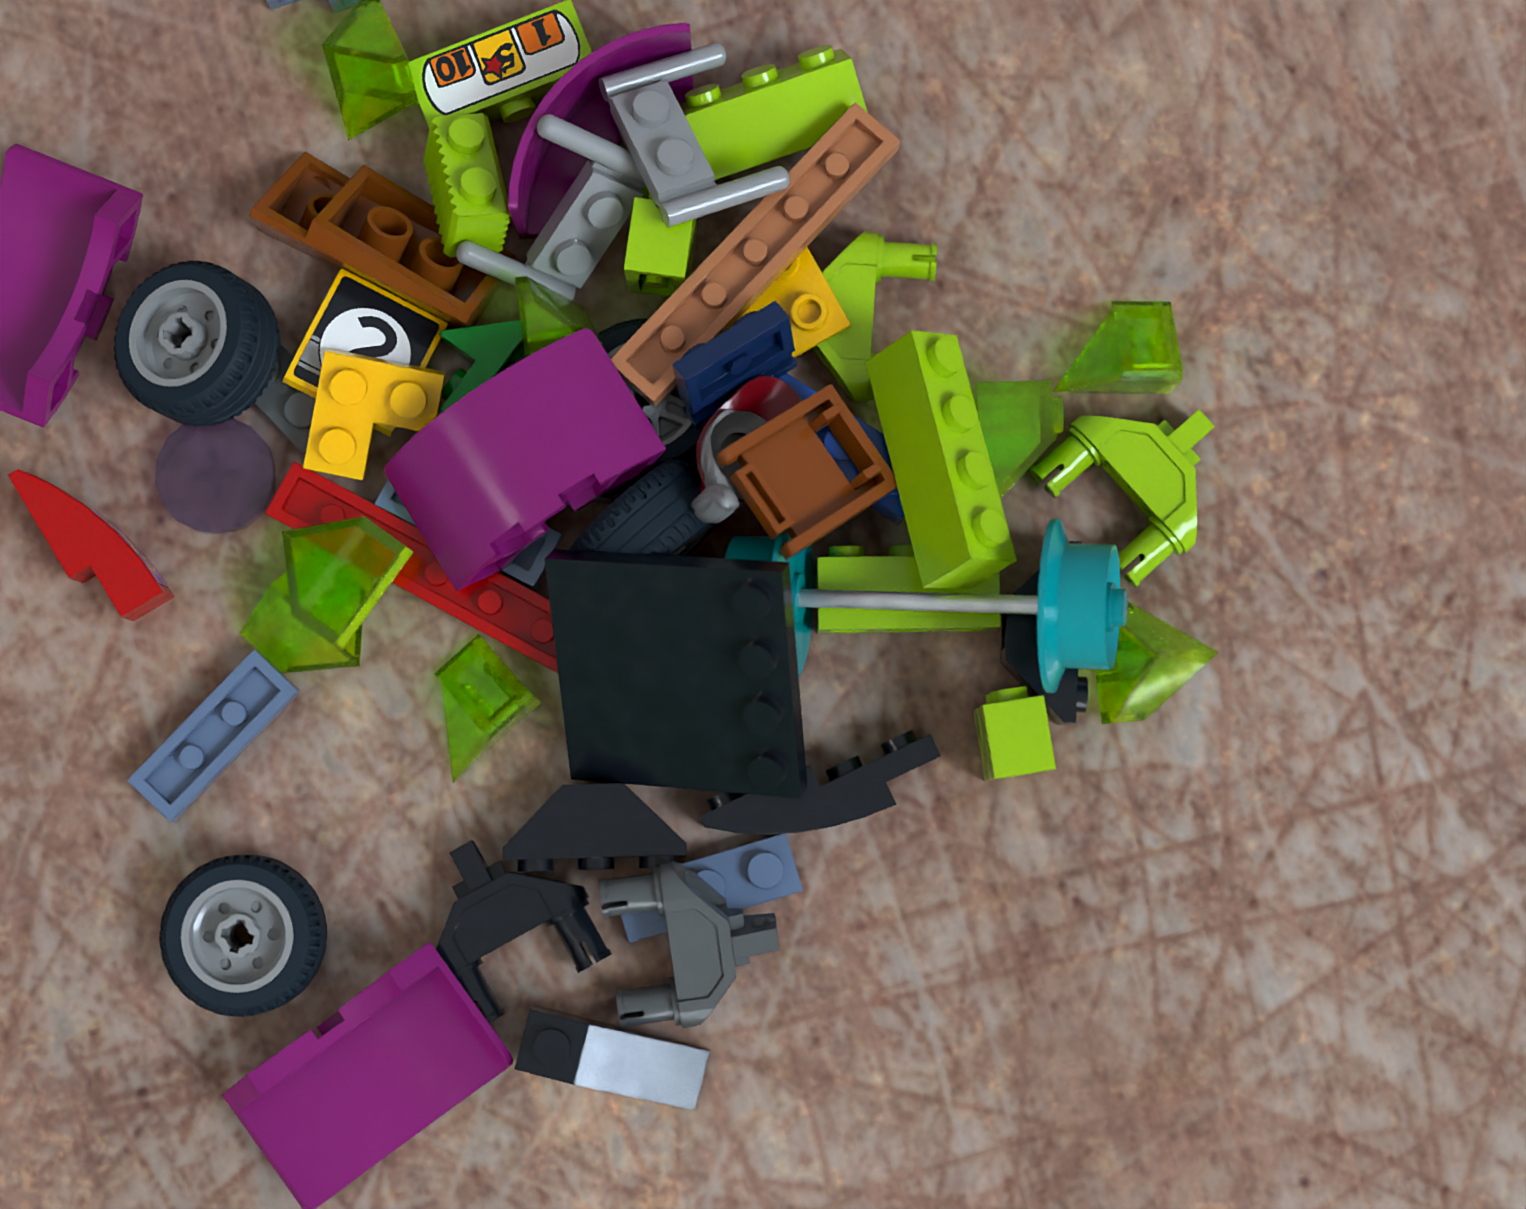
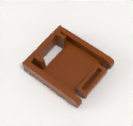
M829 384L745 435L715 456L722 468L734 463L736 460L742 468L734 472L729 479L771 540L785 531L791 539L779 549L785 560L804 550L897 488L893 472L832 384ZM825 426H828L860 472L851 482L845 477L816 435V432Z

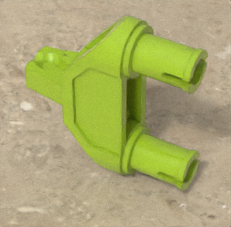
M864 231L822 272L851 326L813 347L812 350L852 401L867 403V400L874 399L865 362L877 354L871 353L876 282H881V277L925 279L935 282L937 243H931L930 245L885 242L884 235H878V232Z
M1200 409L1176 430L1166 420L1157 426L1154 423L1112 417L1079 416L1069 424V429L1067 430L1068 438L1038 465L1033 466L1030 469V473L1039 484L1055 469H1060V472L1043 488L1051 497L1057 498L1060 492L1090 465H1100L1148 518V527L1118 553L1120 571L1136 557L1140 558V562L1123 576L1131 586L1136 588L1148 574L1172 553L1176 555L1186 554L1196 543L1197 494L1196 468L1194 465L1201 459L1191 448L1215 426Z

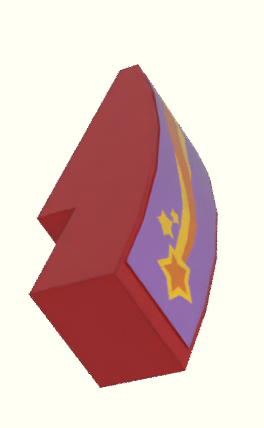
M17 469L8 475L67 576L81 583L97 576L120 617L136 621L175 597L148 558L128 536L98 511L65 490L30 473Z

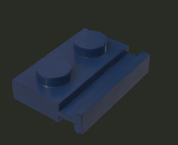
M776 300L759 311L743 315L736 321L733 327L707 343L693 346L681 359L672 364L680 398L686 405L683 407V412L696 428L707 423L717 409L749 380L758 376L779 378L798 366L796 359L791 354L795 351L790 318Z

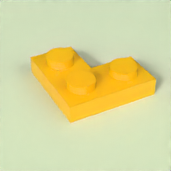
M326 348L303 468L363 480L375 423L420 431L438 416L446 372Z

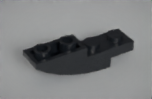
M912 729L881 744L880 746L885 756L863 766L857 755L826 770L830 782L820 786L811 765H807L808 787L801 798L722 792L706 800L711 811L699 817L705 828L746 834L800 833L837 826L867 817L896 805L886 782L941 755L931 734L917 740Z

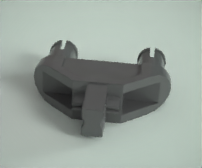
M679 862L659 863V866L653 867V873L607 880L605 878L599 879L601 904H603L602 913L604 919L610 918V916L658 910L660 916L665 915L670 944L674 977H669L670 984L626 990L616 989L618 1015H620L619 1023L621 1029L627 1028V1026L675 1020V1025H682V1028L698 1026L708 1018L736 979L735 967L750 963V956L779 951L780 944L774 913L743 915V909H728L725 897Z

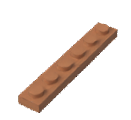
M855 102L788 172L790 176L789 186L785 190L765 196L611 358L623 380L655 408L677 385L672 364L681 359L693 346L707 343L730 329L899 150L900 140Z

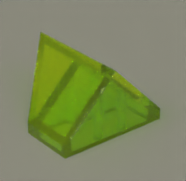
M360 0L322 43L348 141L403 109L419 104L407 55L381 1Z
M528 276L515 277L524 358L585 328L592 330L602 345L583 306Z
M1112 301L1111 311L1052 393L1170 394L1183 379V366L1171 302Z
M364 516L282 531L291 616L337 649L343 651L382 600L414 552Z
M321 545L270 584L240 631V634L283 674L360 666L364 594L367 586Z
M1128 602L1126 626H1119L1118 647L1113 669H1095L1101 723L1113 724L1144 721L1219 652Z
M479 633L435 673L436 677L441 681L453 783L541 703L536 695Z

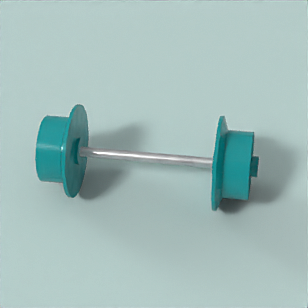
M1060 518L1050 519L1046 528L1040 562L1038 596L814 589L812 545L785 560L779 549L791 539L786 531L773 540L769 536L736 535L730 541L725 555L726 559L789 562L799 677L804 669L812 632L813 607L1037 614L1039 668L1042 685L1046 693H1055L1057 691L1065 668L1112 670L1118 647L1119 626L1125 627L1127 622L1128 596L1127 589H1121L1119 555L1116 545L1071 544L1068 541L1063 522Z

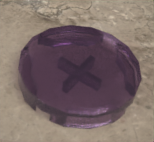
M235 418L214 426H189L183 424L166 439L156 459L155 484L162 504L178 522L202 534H225L247 528L266 511L276 489V467L270 446L255 429Z

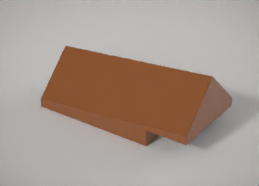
M305 151L256 202L249 214L258 231L339 271L343 268L438 317L455 329L475 326L502 280L460 263L456 257H449L444 254L445 245L441 243L442 235L438 233L440 225L436 223L438 215L434 213L435 207L364 164L352 178H349ZM504 248L502 251L499 252L500 254L507 256L511 259L515 260L516 255L512 254Z

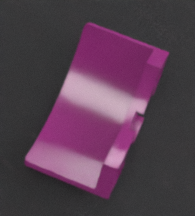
M665 24L622 36L598 48L575 64L544 96L531 116L521 137L513 161L509 183L508 209L520 239H536L588 161V158L542 138L537 132V124L540 118L546 114H552L618 146L621 143L623 144L618 127L610 113V105L602 97L599 88V78L692 50L690 24ZM693 75L668 82L679 104L686 102L684 95L693 90Z
M13 144L6 151L0 183V411L44 428L58 410L79 376L78 370L73 369L74 360L85 337L97 341L115 298L105 295L104 292L114 264L118 260L128 261L139 219L143 193L19 144Z
M585 328L513 364L448 407L400 448L385 465V474L454 589L459 591L504 570L520 553L549 531L545 521L566 508V504L569 503L573 510L578 512L611 491L643 476L666 450V447L594 332Z
M431 942L388 970L367 988L337 1009L338 1012L316 1028L322 1035L320 1038H318L313 1029H310L245 1075L222 1094L302 1209H316L368 1169L513 1064L511 1053Z

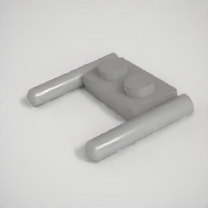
M711 43L599 78V88L602 97L606 102L608 101L610 113L656 207H660L662 219L667 227L785 190L790 183V176L787 170L781 166H776L716 185L714 181L715 175L668 82L722 66L726 61V51L719 43Z
M546 114L538 121V134L544 139L588 158V161L527 252L528 260L523 264L469 240L459 244L456 250V258L466 266L558 305L567 307L573 301L576 287L581 288L632 213L634 197L642 198L644 195L642 188L646 184L629 150L552 114Z

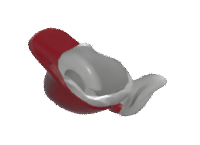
M758 376L749 380L717 409L701 431L696 442V466L701 478V489L691 505L695 510L694 515L701 522L719 523L734 512L739 506L738 501H745L729 479L734 472L742 468L736 460L734 463L722 468L715 456L732 443L801 402L797 393L784 381L772 376Z

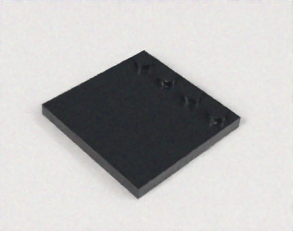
M553 549L545 558V567L572 780L801 798L808 785L789 562Z

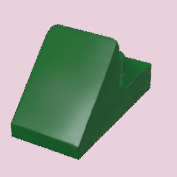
M515 320L438 332V335L447 346L473 364L468 372L460 368L449 379L442 391L441 398L446 401L440 410L442 412L466 394L517 363L535 339L532 327L523 320Z

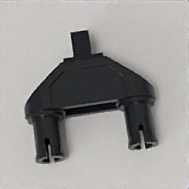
M473 840L450 851V855L463 881L452 887L458 900L452 906L436 950L477 1007L476 1001H478L489 1023L504 1015L505 1011L503 1008L501 1009L478 967L483 964L481 957L545 922L547 927L554 926L576 966L577 973L593 965L582 945V941L587 944L596 963L612 954L610 949H607L585 908L590 903L587 899L589 895L584 886L517 872H507L501 860L488 866Z

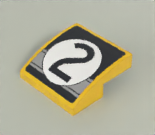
M341 268L282 382L316 399L326 348L426 368L441 339L438 332L444 331L448 323ZM375 423L374 429L389 437L395 426Z

